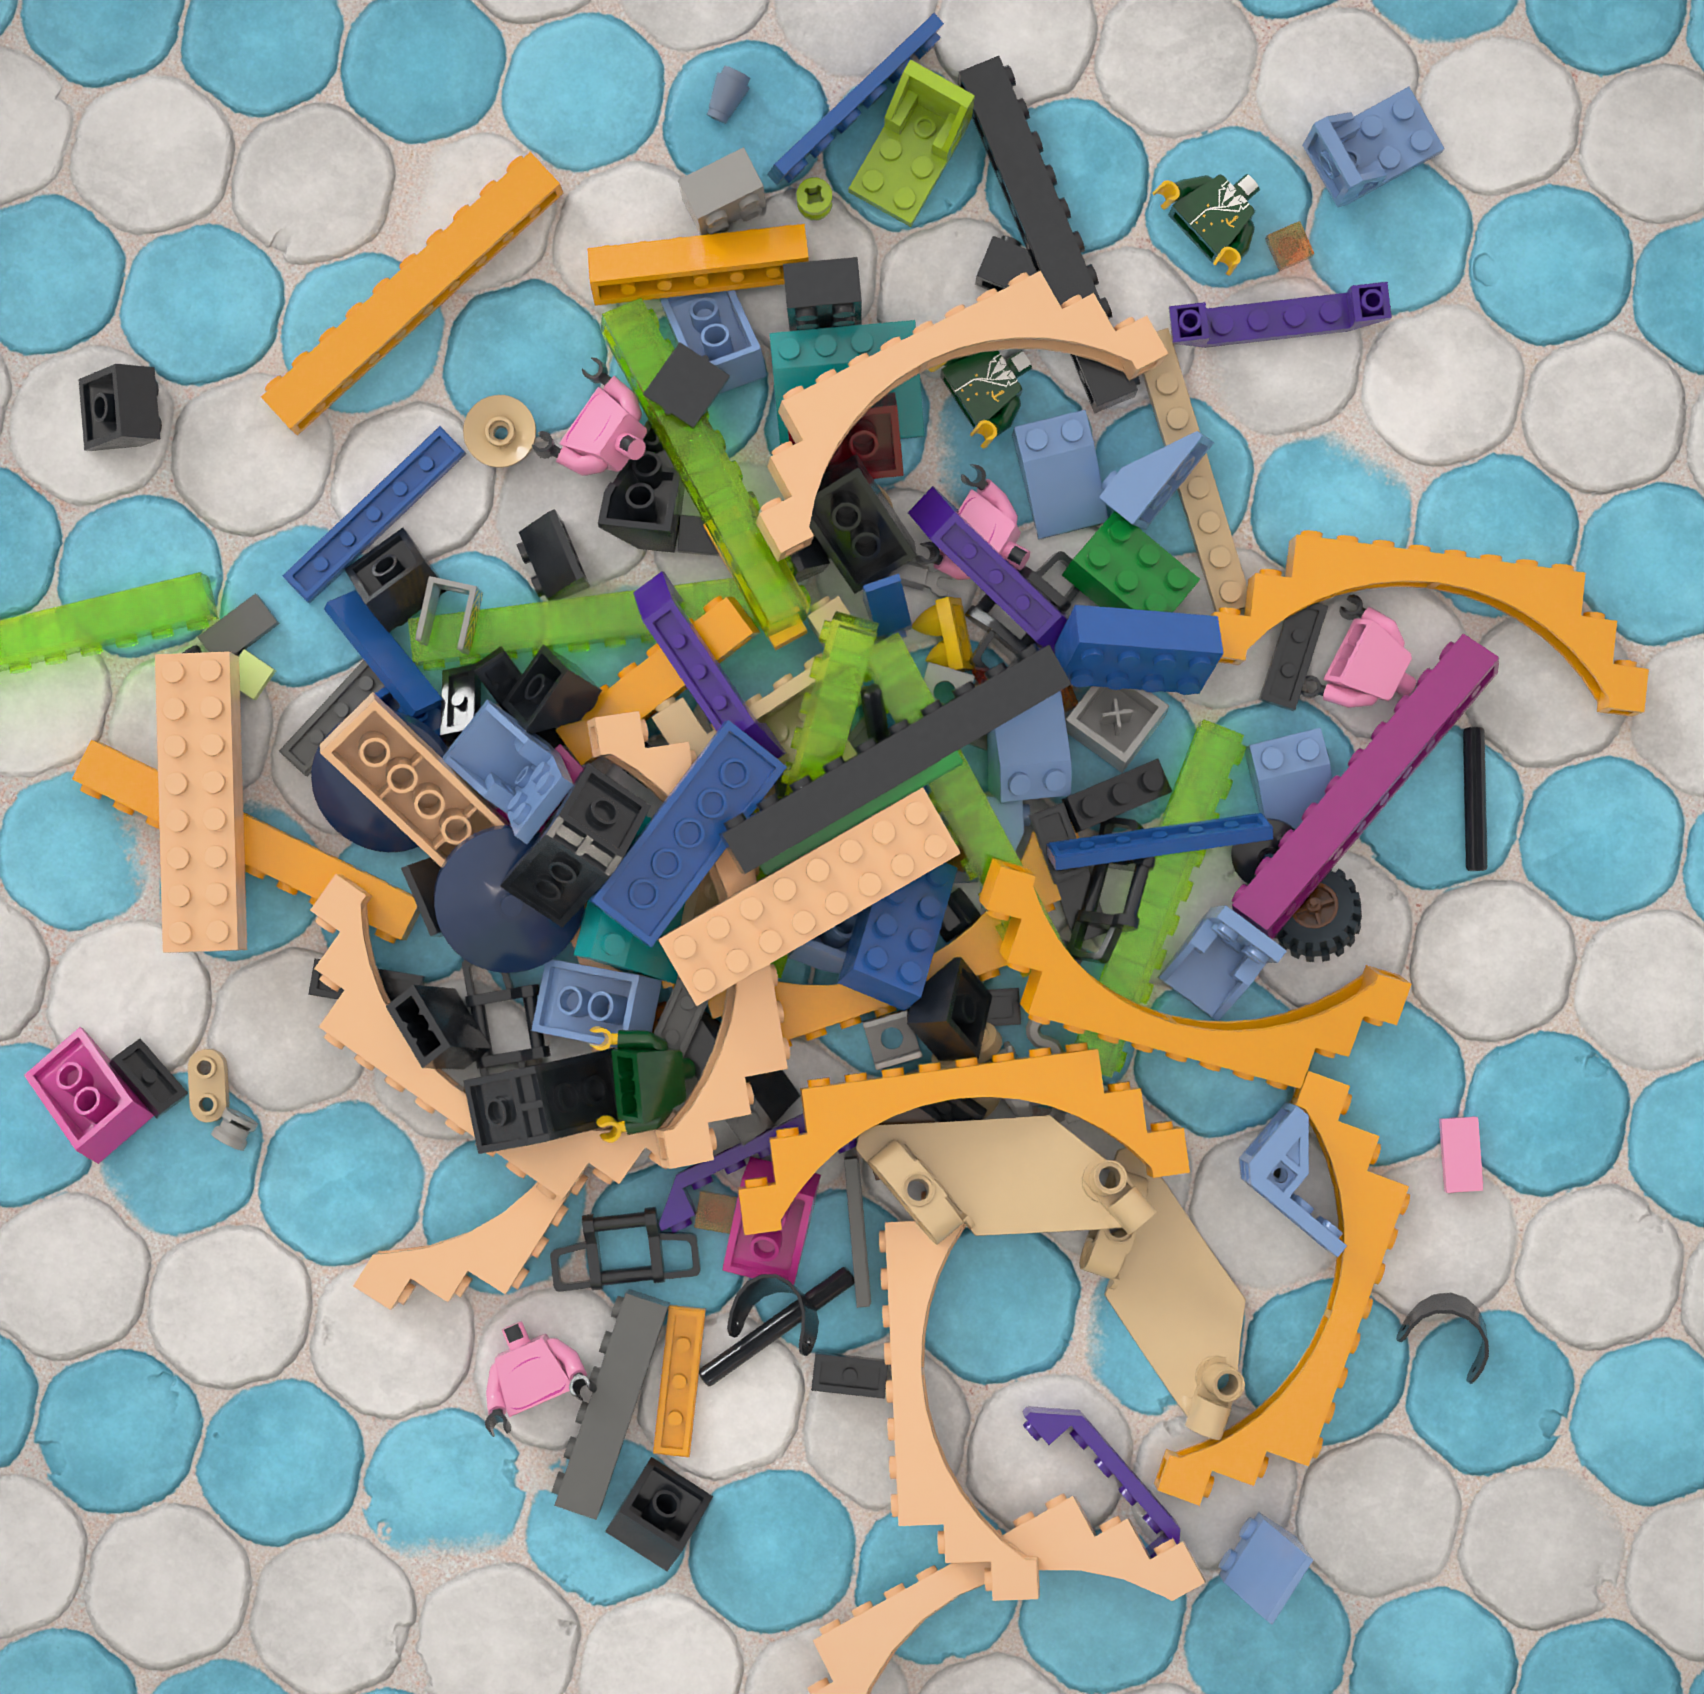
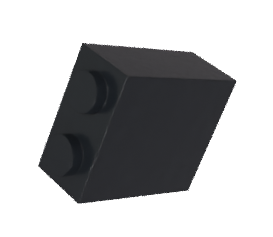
M412 985L386 1006L422 1068L465 1069L492 1049L455 988Z

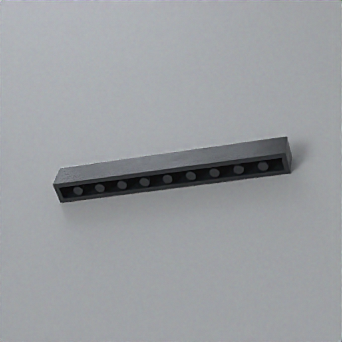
M996 56L959 71V87L975 95L972 114L973 122L1036 272L1041 271L1060 306L1076 295H1081L1083 299L1094 293L1108 319L1112 318V311L1105 297L1100 299L1095 286L1099 284L1095 269L1092 264L1086 266L1081 252L1085 251L1083 240L1078 231L1072 232L1067 220L1071 218L1068 204L1064 197L1058 198L1054 186L1057 185L1054 170L1050 164L1045 166L1040 155L1044 151L1041 139L1037 131H1030L1026 121L1030 119L1027 105L1023 98L1017 99L1013 90V86H1016V81L1009 65L1003 66L1000 56ZM1070 354L1094 413L1135 397L1138 391L1137 385H1140L1139 376L1129 381L1122 371L1098 361Z
M1036 643L1016 654L1019 661L1006 667L1005 663L1001 662L984 672L987 679L974 686L970 680L954 689L952 693L955 698L942 705L940 700L937 699L919 710L922 717L912 723H909L908 719L905 718L887 728L890 735L879 742L876 741L875 737H872L854 747L858 753L855 756L844 761L841 755L823 765L822 768L825 773L812 780L808 774L790 784L791 793L780 799L775 793L757 803L759 811L746 818L742 812L724 822L726 830L721 832L719 836L741 874L750 872L934 765L942 758L956 750L958 751L1071 685L1050 645L1038 648Z

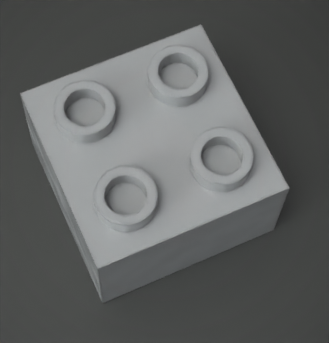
M744 147L678 180L682 200L700 235L725 233L730 228L729 224L741 218L743 221H749L762 213L761 208L766 206L764 186Z
M1091 686L1067 717V733L1123 773L1165 718L1169 705L1151 692L1144 690H1112L1108 687Z

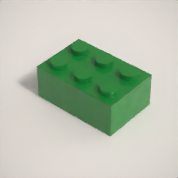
M1116 511L1110 515L1062 573L1065 579L1099 607L1174 612L1201 580L1140 528L1132 525Z

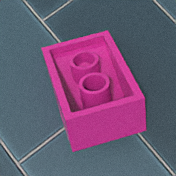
M79 1027L24 1076L74 1149L99 1164L154 1115L109 1065L111 1060L88 1033Z
M750 1156L741 1179L740 1187L745 1186V1180L750 1178L767 1177L768 1183L775 1182L772 1162ZM814 1173L797 1193L781 1219L782 1230L744 1235L738 1194L722 1270L749 1278H755L761 1274H777L794 1285L816 1201L821 1174Z

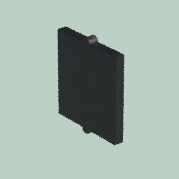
M679 342L647 387L643 396L664 409L666 416L673 415L694 429L728 382L730 375L709 362L707 355L700 356Z

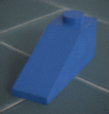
M899 573L864 585L863 602L877 641L885 639L886 643L889 644L906 638V631L912 629V622Z

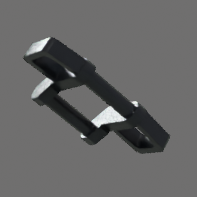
M1063 551L1054 553L1036 572L1027 566H1024L1022 570H1018L1062 614L1066 613L1070 608L1071 601L1080 591L1073 585L1067 594L1063 596L1042 578L1057 561L1062 562L1068 567L1073 559ZM987 594L982 597L976 606L971 605L965 613V616L971 622L986 631L969 659L970 664L984 676V672L990 668L982 662L981 656L993 637L1016 656L1009 666L1019 661L1016 655L1018 652L1037 643L1027 632L1020 640L1002 623L988 613L996 603Z
M1113 817L1101 822L1098 836L1112 834L1114 828H1125L1134 831L1144 829V827L1133 819ZM1155 857L1094 865L1083 908L1077 912L1076 922L1067 947V951L1074 959L1105 964L1110 960L1121 933L1138 930L1140 918L1137 916L1149 871L1154 870ZM1108 868L1134 872L1123 913L1112 915L1097 912ZM1088 926L1108 929L1104 941L1096 953L1081 951Z
M464 960L462 962V969L467 996H465L466 1007L471 1008L472 1017L491 1048L485 1004L523 998L531 1045L529 1049L494 1055L492 1049H490L476 1060L477 1069L480 1068V1075H489L488 1067L518 1062L519 1068L527 1067L526 1060L550 1057L549 1045L545 1046L544 1034L531 1031L538 1001L537 995H539L540 991L539 984L514 988L510 973H501L506 987L505 990L476 994L471 971L473 964Z
M656 1207L645 1208L644 1212L594 1217V1214L582 1215L585 1241L556 1248L550 1254L553 1286L557 1292L591 1288L592 1291L602 1290L604 1285L653 1280L654 1283H663L665 1279L697 1276L701 1271L696 1234L661 1232ZM646 1226L651 1265L602 1271L598 1232ZM661 1240L688 1241L691 1245L693 1267L690 1269L665 1271ZM587 1249L590 1280L563 1282L560 1274V1255Z

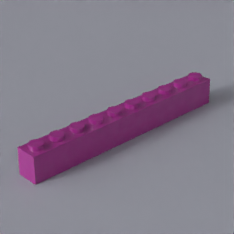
M1462 634L1455 643L1449 642L1439 656L1440 661L1433 669L1427 668L1421 674L1414 692L1410 696L1404 695L1398 701L1393 711L1395 714L1387 723L1382 721L1375 728L1371 735L1372 741L1364 750L1359 748L1352 755L1348 762L1349 768L1341 777L1336 775L1329 782L1325 789L1326 795L1318 804L1313 802L1309 805L1302 816L1303 822L1295 831L1290 829L1286 832L1279 842L1278 847L1280 849L1272 858L1266 857L1262 860L1255 871L1256 877L1248 886L1243 884L1239 887L1231 900L1233 903L1232 910L1273 939L1498 674L1499 657L1465 634Z

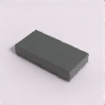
M255 593L197 638L208 652H231L239 655L244 649H247L280 623L259 595Z

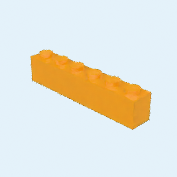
M805 224L587 248L589 279L595 306L785 284L783 264L809 262Z
M721 595L717 596L703 607V610L706 612L696 621L689 618L719 664L760 633L735 597H725L723 599ZM658 643L647 650L648 658L641 664L637 665L633 662L617 674L620 678L618 682L610 688L607 684L600 687L602 691L598 696L596 705L584 715L581 721L560 726L555 730L580 765L590 764L597 759L593 758L588 720L595 717L639 711L640 720L644 719L646 721L657 713L655 708L671 697L676 698L688 689Z

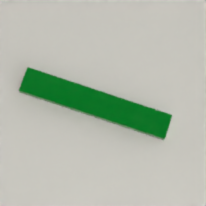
M956 750L934 765L760 865L765 875H770L963 765V760Z

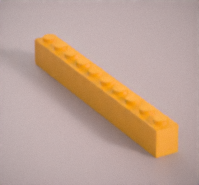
M531 152L524 158L523 156L515 158L508 165L507 173L499 181L493 180L481 190L479 194L481 197L471 206L467 204L460 208L453 216L454 221L444 231L442 229L435 231L427 239V246L417 255L413 253L406 257L399 266L400 271L391 279L384 278L374 287L373 295L364 303L359 302L352 306L345 315L347 318L337 328L333 326L327 329L318 340L320 343L312 351L301 353L292 362L293 368L283 377L281 375L275 377L266 385V392L261 398L297 436L564 194L560 183Z
M91 740L72 777V780L82 784L80 791L99 800L102 795H105L115 800L112 805L114 808L132 816L136 810L148 816L145 823L159 829L158 770L102 742ZM243 812L245 872L262 880L265 875L279 880L276 887L295 896L299 890L311 896L309 903L312 905L318 900L335 874L344 875L372 895V898L367 903L369 925L377 928L374 935L393 944L396 939H408L420 915L412 894Z

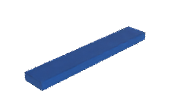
M439 426L302 556L283 577L310 604L344 569L350 566L466 455V452Z
M1262 813L1049 842L1047 844V856L1055 870H1063L1273 840V827Z

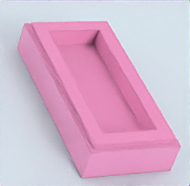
M1478 1117L1439 1119L1444 1192L1484 1191Z

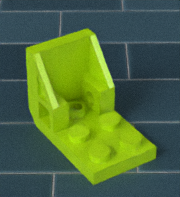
M910 59L902 73L884 117V127L849 186L848 192L907 226L912 227L972 119L975 95Z

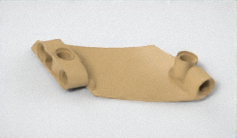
M1050 1115L954 1122L875 1125L858 1136L856 1151L936 1245L963 1223L967 1225L975 1236L1123 1228L1129 1235L1157 1213L1127 1177L1124 1166L1113 1160L1107 1161ZM1102 1169H1108L1115 1175L1116 1183L1112 1189L1101 1185L1099 1174ZM917 1181L924 1185L926 1196L922 1201L913 1200L908 1195L907 1187L910 1182Z
M1124 1147L1117 1150L1113 1161L1119 1162L1124 1166L1127 1177L1157 1213L1129 1235L1123 1228H1119L1114 1233H1110L1109 1229L1089 1230L1081 1252L1079 1267L1081 1270L1109 1279L1104 1293L1105 1297L1187 1417L1185 1426L1200 1435L1221 1440L1232 1409V1403L1241 1397L1245 1388L1244 1378L1238 1372L1246 1299L1199 1234L1163 1178L1148 1176L1145 1164ZM1111 1171L1104 1186L1108 1189H1112L1116 1183L1115 1175ZM1224 1374H1228L1229 1381L1224 1388L1218 1389L1219 1378Z

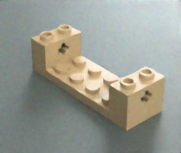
M829 596L820 599L810 607L811 614L807 616L810 628L826 650L828 656L824 657L822 653L814 656L803 664L805 671L796 677L789 673L780 678L772 685L774 691L762 698L759 693L745 701L759 723L772 717L814 688L816 690L871 654V644L839 596L832 600ZM674 697L665 700L655 708L657 714L652 717L669 745L689 742L690 750H694L697 757L717 732L712 724L710 726L713 731L708 734L705 732L683 697L677 701Z

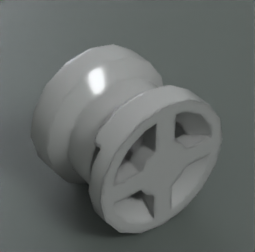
M226 1107L222 1113L223 1121L213 1129L211 1135L234 1149L244 1151L247 1145L246 1138L250 1132L255 1131L258 1123L247 1115Z

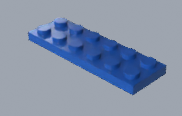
M933 13L786 152L768 172L767 175L776 185L783 179L788 183L794 180L809 164L805 160L807 156L811 154L816 159L835 139L832 133L836 129L842 134L857 120V117L861 114L858 108L862 104L866 109L871 107L888 89L885 85L888 80L894 85L901 78L903 71L914 55L920 60L941 38L937 34L944 25L940 18Z
M725 721L629 847L611 877L597 890L589 901L646 946L652 947L726 849L719 836L721 832L726 830L723 823L742 812L746 818L751 816L757 808L756 804L763 800L787 766L731 721Z

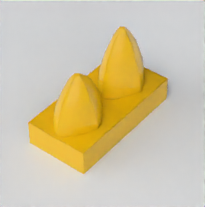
M945 597L935 600L936 605L922 612L912 624V629L919 633L930 636H943V641L931 649L925 661L961 672L975 669L969 662L973 653L961 598Z

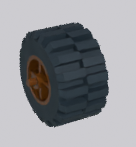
M1338 868L1336 872H1333L1331 869L1274 938L1278 939L1279 945L1285 950L1289 949L1291 956L1299 959L1300 955H1304L1306 962H1314V957L1318 956L1322 957V962L1329 961V954L1334 952L1337 957L1342 955L1346 945L1351 947L1354 944L1355 934H1359L1361 929V899L1359 892H1356L1355 883L1352 879L1346 880L1345 872Z

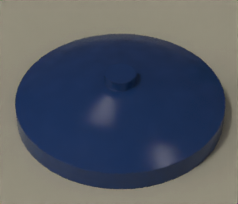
M393 711L443 759L444 754L448 751V747L430 727L412 716ZM342 720V721L339 722L334 728H332V730L326 735V737L322 740V742H323L344 720ZM319 745L312 763L311 783L317 805L328 823L349 841L370 850L402 852L419 847L320 753Z
M500 825L483 829L458 844L441 866L434 889V908L437 922L448 944L469 963L479 968L499 973L528 971L544 965L555 958L568 946L575 936L582 920L584 905L562 928L500 887L505 876L536 842L542 831L538 830L530 842L526 844L514 835L511 825Z

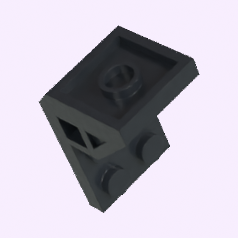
M589 763L580 772L573 783L574 786L550 816L536 842L508 872L500 885L501 888L562 928L611 877L624 858L651 807L650 804Z
M615 1047L463 1080L478 1154L529 1146L598 1129L601 1127L596 1124L597 1120L606 1115L612 1116L616 1122L622 1121L618 1120L613 1073L611 1050L615 1049Z

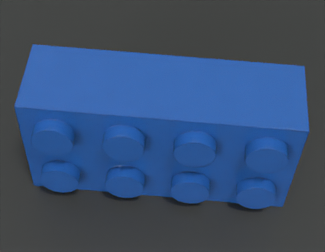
M1085 605L1074 606L1054 646L1055 656L1070 680L1071 685L1075 687L1096 686L1108 687L1112 690L1136 689L1151 693L1158 691L1177 692L1182 695L1200 694L1223 655L1218 616Z
M943 863L860 911L837 983L903 1011L920 999L958 868L948 863Z

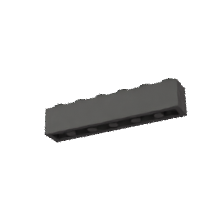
M631 1289L627 1290L624 1297L617 1296L611 1313V1317L617 1319L613 1332H605L599 1352L605 1354L601 1368L594 1366L589 1378L594 1382L597 1390L595 1393L592 1392L589 1403L582 1401L575 1422L581 1424L577 1438L570 1436L563 1458L569 1459V1463L565 1473L558 1472L551 1492L558 1495L554 1506L597 1520L670 1302Z

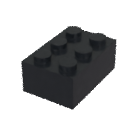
M858 257L783 264L789 331L862 325V299Z
M857 453L823 474L815 497L809 527L854 594L863 590L864 585L878 581L917 557L915 541Z

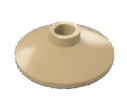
M493 395L480 400L470 409L464 421L463 437L467 449L479 462L490 467L505 468L519 463L529 454L532 444L534 445L536 439V424L531 412L521 401L506 395ZM499 428L508 430V435L503 440L495 438V432Z

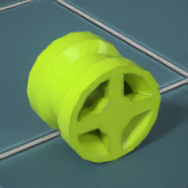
M810 177L799 185L796 195L800 214L809 220L825 218L832 209V190L830 185L818 177Z

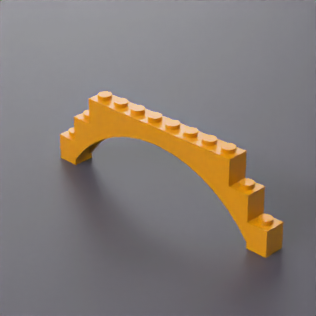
M1305 530L1301 531L1300 535H1295L1289 541L1285 577L1281 576L1282 572L1279 570L1261 569L1259 573H1255L1248 579L1244 616L1240 615L1241 610L1226 607L1219 608L1218 612H1213L1210 615L1218 616L1223 655L1218 663L1240 665L1246 660L1247 650L1271 628L1312 604L1338 595L1386 587L1428 588L1462 595L1492 606L1517 619L1540 635L1565 658L1582 678L1598 702L1597 712L1630 717L1645 712L1649 669L1636 667L1637 662L1631 660H1615L1613 664L1617 621L1605 619V614L1599 612H1584L1583 616H1581L1586 573L1574 571V566L1567 564H1553L1551 568L1539 567L1537 561L1529 559L1516 560V563L1502 562V557L1498 555L1485 554L1480 555V559L1466 557L1467 553L1461 550H1445L1444 554L1430 552L1431 548L1424 545H1410L1408 549L1394 547V542L1386 540H1374L1372 544L1358 543L1359 538L1355 536L1339 535L1336 539L1322 538L1323 533Z
M1032 831L1018 865L1027 867L1036 876L1033 887L1043 912L1047 913L1056 910L1054 902L1062 899L1057 885L1053 884L1035 833ZM986 910L961 935L933 953L926 981L954 957H962L975 975H978L980 981L1001 975L999 968L1008 965L1009 962L1004 959L999 951L1011 916L1008 921L989 916L987 914L988 910ZM662 981L663 989L669 987L674 989L675 984ZM778 981L777 986H774L776 1001L781 1002L784 1011V1022L780 1023L782 1037L787 1039L789 1047L793 1046L791 1039L805 1035L806 1041L824 1036L827 1034L825 1027L837 1023L840 1024L841 1029L862 1023L860 1015L874 1011L875 1016L879 1017L897 1011L894 1006L841 984L802 985ZM727 989L713 996L708 1001L713 1019L720 1016L722 1019Z
M992 858L979 897L980 903L988 910L987 914L989 916L1008 921L1011 916L999 953L1009 962L1008 967L1023 973H1029L1031 969L1020 1001V1005L1029 1014V1019L1045 1025H1049L1051 1020L1063 1023V1028L1077 1034H1084L1085 1030L1098 1033V1038L1114 1044H1118L1120 1039L1132 1042V1047L1147 1053H1152L1153 1049L1165 1051L1167 1057L1179 1062H1186L1187 1058L1198 1060L1200 1066L1212 1071L1219 1072L1221 1067L1233 1070L1232 1073L1235 1076L1245 1080L1253 1081L1255 1076L1266 1079V1083L1270 1086L1286 1090L1288 1085L1301 1089L1314 1052L1329 1058H1334L1335 1054L1349 1057L1362 1020L1376 1026H1382L1383 1022L1397 1025L1412 985L1399 974L1366 965L1362 975L1341 989L1311 1004L1282 1014L1227 1022L1195 1020L1168 1015L1137 1004L1114 992L1086 972L1073 959L1047 920L1033 887L1036 876L1027 867Z
M1087 1042L1065 1045L1066 1052L1052 1054L1051 1047L1028 1050L1029 1057L1016 1059L1014 1052L992 1055L993 1062L979 1064L977 1057L955 1060L956 1067L941 1069L940 1062L918 1065L919 1072L904 1074L903 1067L881 1070L882 1077L867 1079L866 1072L844 1075L845 1082L830 1084L829 1077L807 1080L808 1087L800 1088L806 1132L799 1133L798 1127L778 1129L776 1130V1137H769L775 1182L768 1183L767 1177L746 1179L745 1186L738 1187L744 1235L782 1230L781 1219L797 1193L817 1169L840 1148L875 1125L893 1116L924 1105L951 1099L977 1097L1021 1099L1048 1105L1081 1118L1120 1142L1145 1164L1146 1173L1152 1178L1190 1173L1184 1128L1179 1126L1173 1127L1172 1121H1160L1150 1123L1151 1130H1147L1141 1088L1130 1087V1081L1110 1083L1108 1084V1091H1104L1099 1051L1096 1048L1088 1049Z
M1307 1071L1301 1089H1295L1291 1104L1300 1107L1309 1115V1124L1326 1159L1334 1189L1338 1229L1343 1233L1339 1239L1347 1245L1343 1252L1336 1257L1334 1279L1327 1306L1313 1339L1296 1367L1278 1389L1252 1413L1225 1430L1221 1440L1210 1438L1177 1452L1166 1449L1154 1481L1158 1491L1200 1506L1202 1497L1208 1498L1214 1484V1476H1211L1212 1471L1254 1486L1257 1477L1263 1478L1269 1461V1458L1265 1456L1266 1451L1308 1467L1311 1459H1316L1321 1451L1323 1438L1319 1437L1324 1423L1329 1424L1333 1417L1336 1404L1332 1400L1337 1388L1341 1389L1346 1381L1348 1368L1344 1366L1349 1353L1354 1354L1359 1345L1360 1333L1357 1332L1362 1318L1367 1319L1373 1304V1299L1369 1296L1373 1285H1378L1382 1280L1385 1271V1264L1382 1263L1386 1249L1391 1250L1395 1244L1398 1229L1394 1227L1398 1215H1404L1410 1201V1194H1407L1409 1186L1367 1171L1369 1164L1374 1165L1379 1157L1381 1144L1377 1143L1379 1136L1338 1121L1340 1114L1345 1115L1351 1103L1352 1095L1348 1094L1349 1085Z

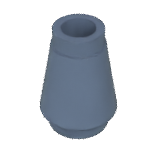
M724 66L721 73L717 72L709 110L706 115L726 124L750 88L747 85L751 78L738 70Z

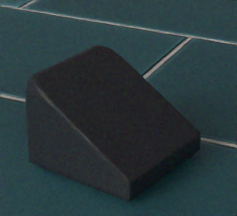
M957 888L950 894L939 932L946 943L981 916L978 909L961 888Z

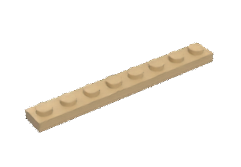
M1168 328L1156 331L1168 355L1159 366L1142 374L1164 447L1196 431L1200 432ZM1206 453L1177 490L1214 611L1218 612L1219 608L1223 607L1240 610L1245 608L1247 584Z

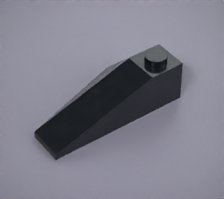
M656 405L644 425L647 428V434L643 438L646 446L645 452L638 460L629 459L623 469L619 471L613 483L610 482L602 499L598 527L638 549L675 553L680 527V515L682 514L692 428L673 415L666 416L664 409Z
M704 1011L683 1057L690 1058L693 1061L695 1077L698 1081L713 1051L721 1022L715 1018L713 1019L706 1011ZM783 1070L745 1077L746 1083L749 1082L752 1087L754 1103L750 1105L751 1114L725 1119L743 1146L773 1126L801 1096Z

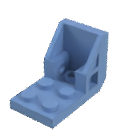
M1410 86L1356 116H1353L1352 112L1326 116L1313 124L1302 144L1337 208L1354 202L1441 154L1445 149Z
M488 699L443 756L444 762L480 795L507 813L514 835L526 844L530 842L574 786L560 753L536 733L531 734L527 732L515 718Z
M1228 906L1211 907L1183 942L1158 978L1215 1021H1219L1248 989L1266 963H1278L1287 950Z
M1285 1102L1239 1157L1241 1179L1320 1246L1338 1257L1347 1247L1339 1239L1343 1233L1320 1215L1317 1219L1312 1217L1310 1214L1314 1208L1300 1196L1293 1193L1309 1174V1115L1298 1106ZM1279 1168L1280 1175L1276 1178L1273 1173Z

